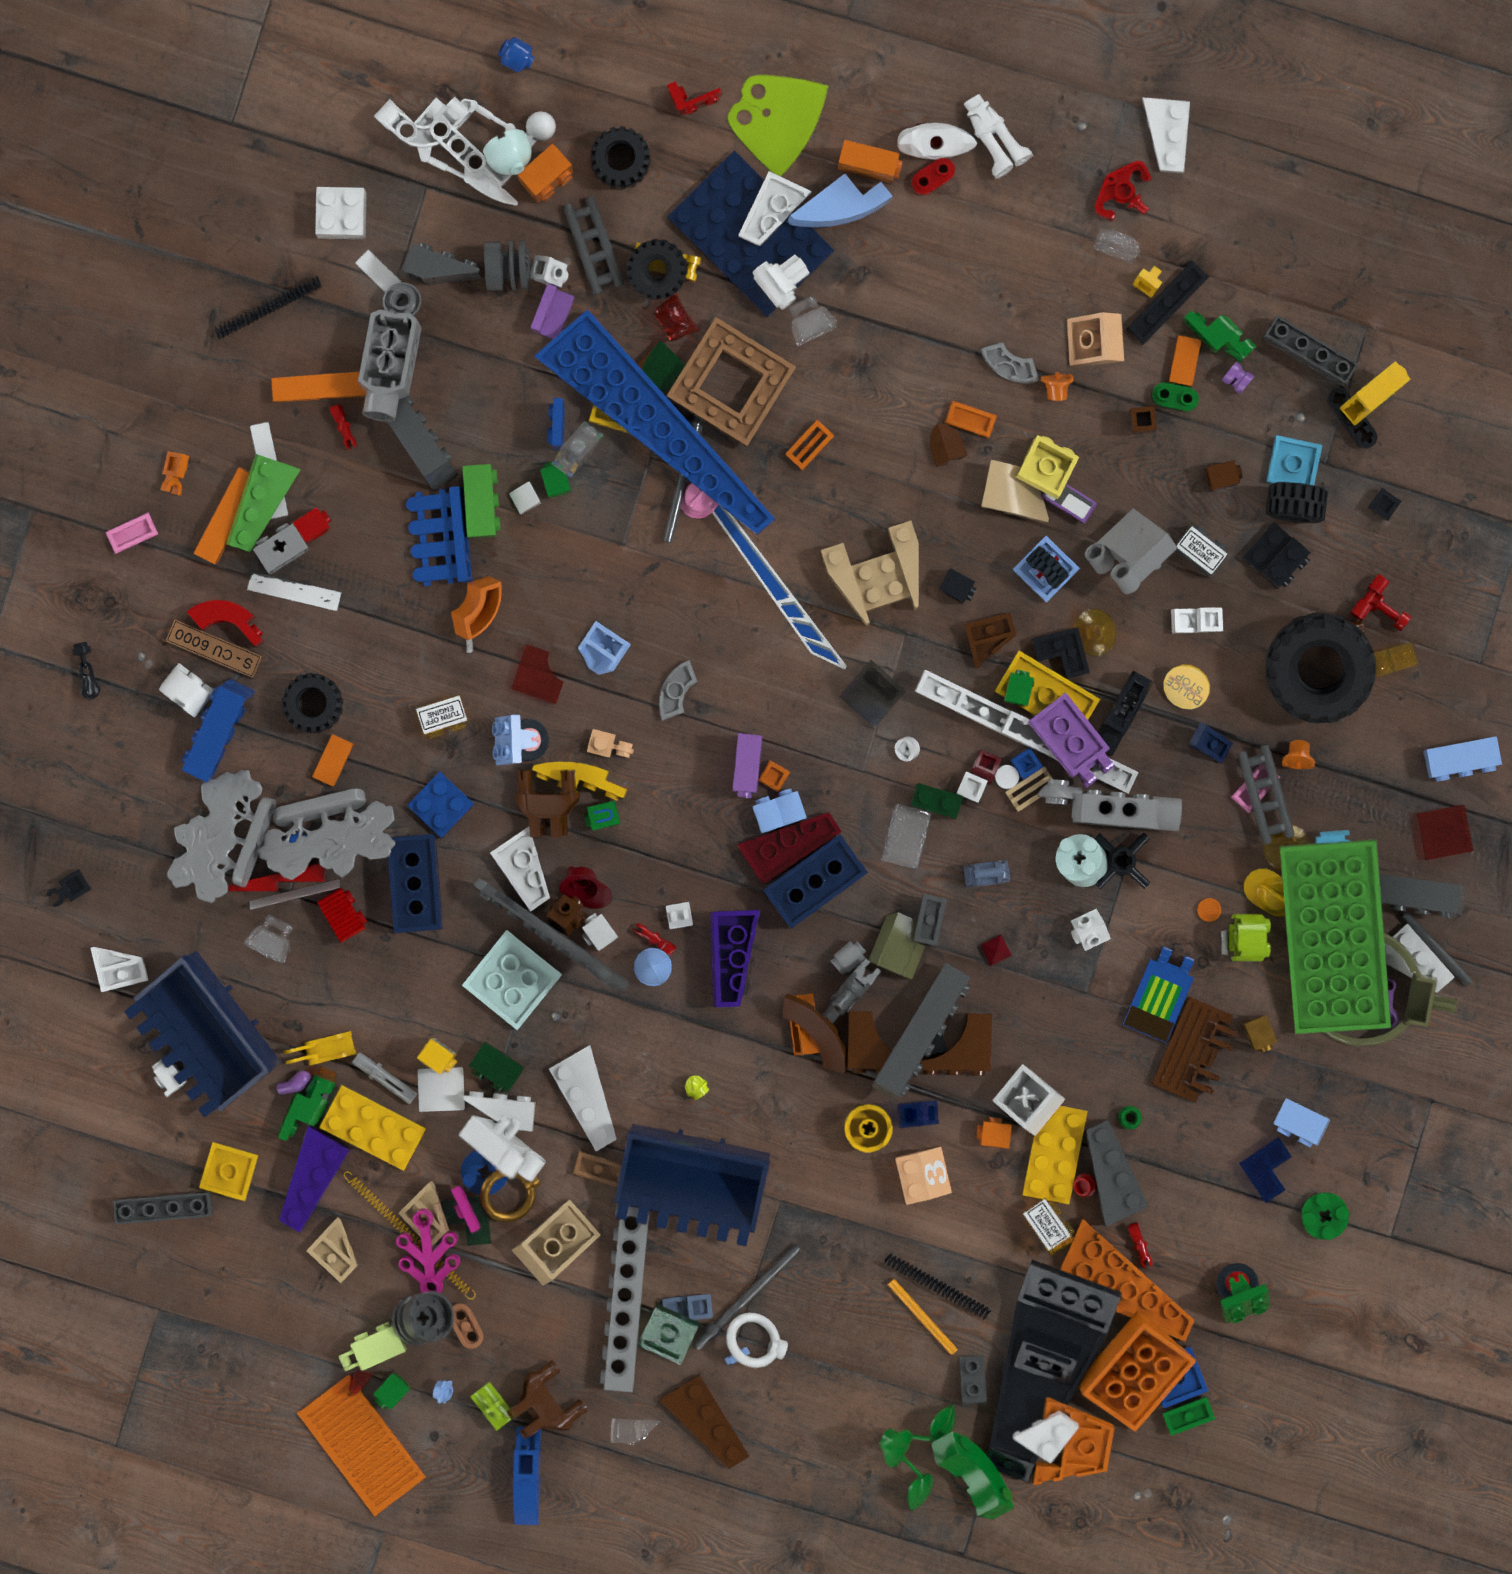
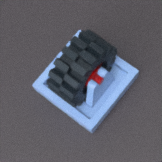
M1045 536L1013 568V571L1047 603L1080 568Z

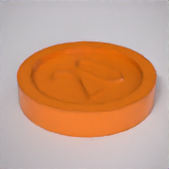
M1206 898L1198 904L1197 913L1202 920L1212 922L1219 918L1221 906L1217 900Z

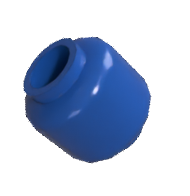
M512 37L510 40L505 39L498 52L500 63L515 72H521L524 67L529 69L534 60V56L531 55L532 46L516 37Z

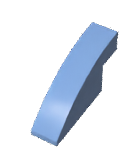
M844 174L791 214L787 222L792 226L813 228L846 224L876 212L888 204L893 196L882 182L862 195L847 175Z

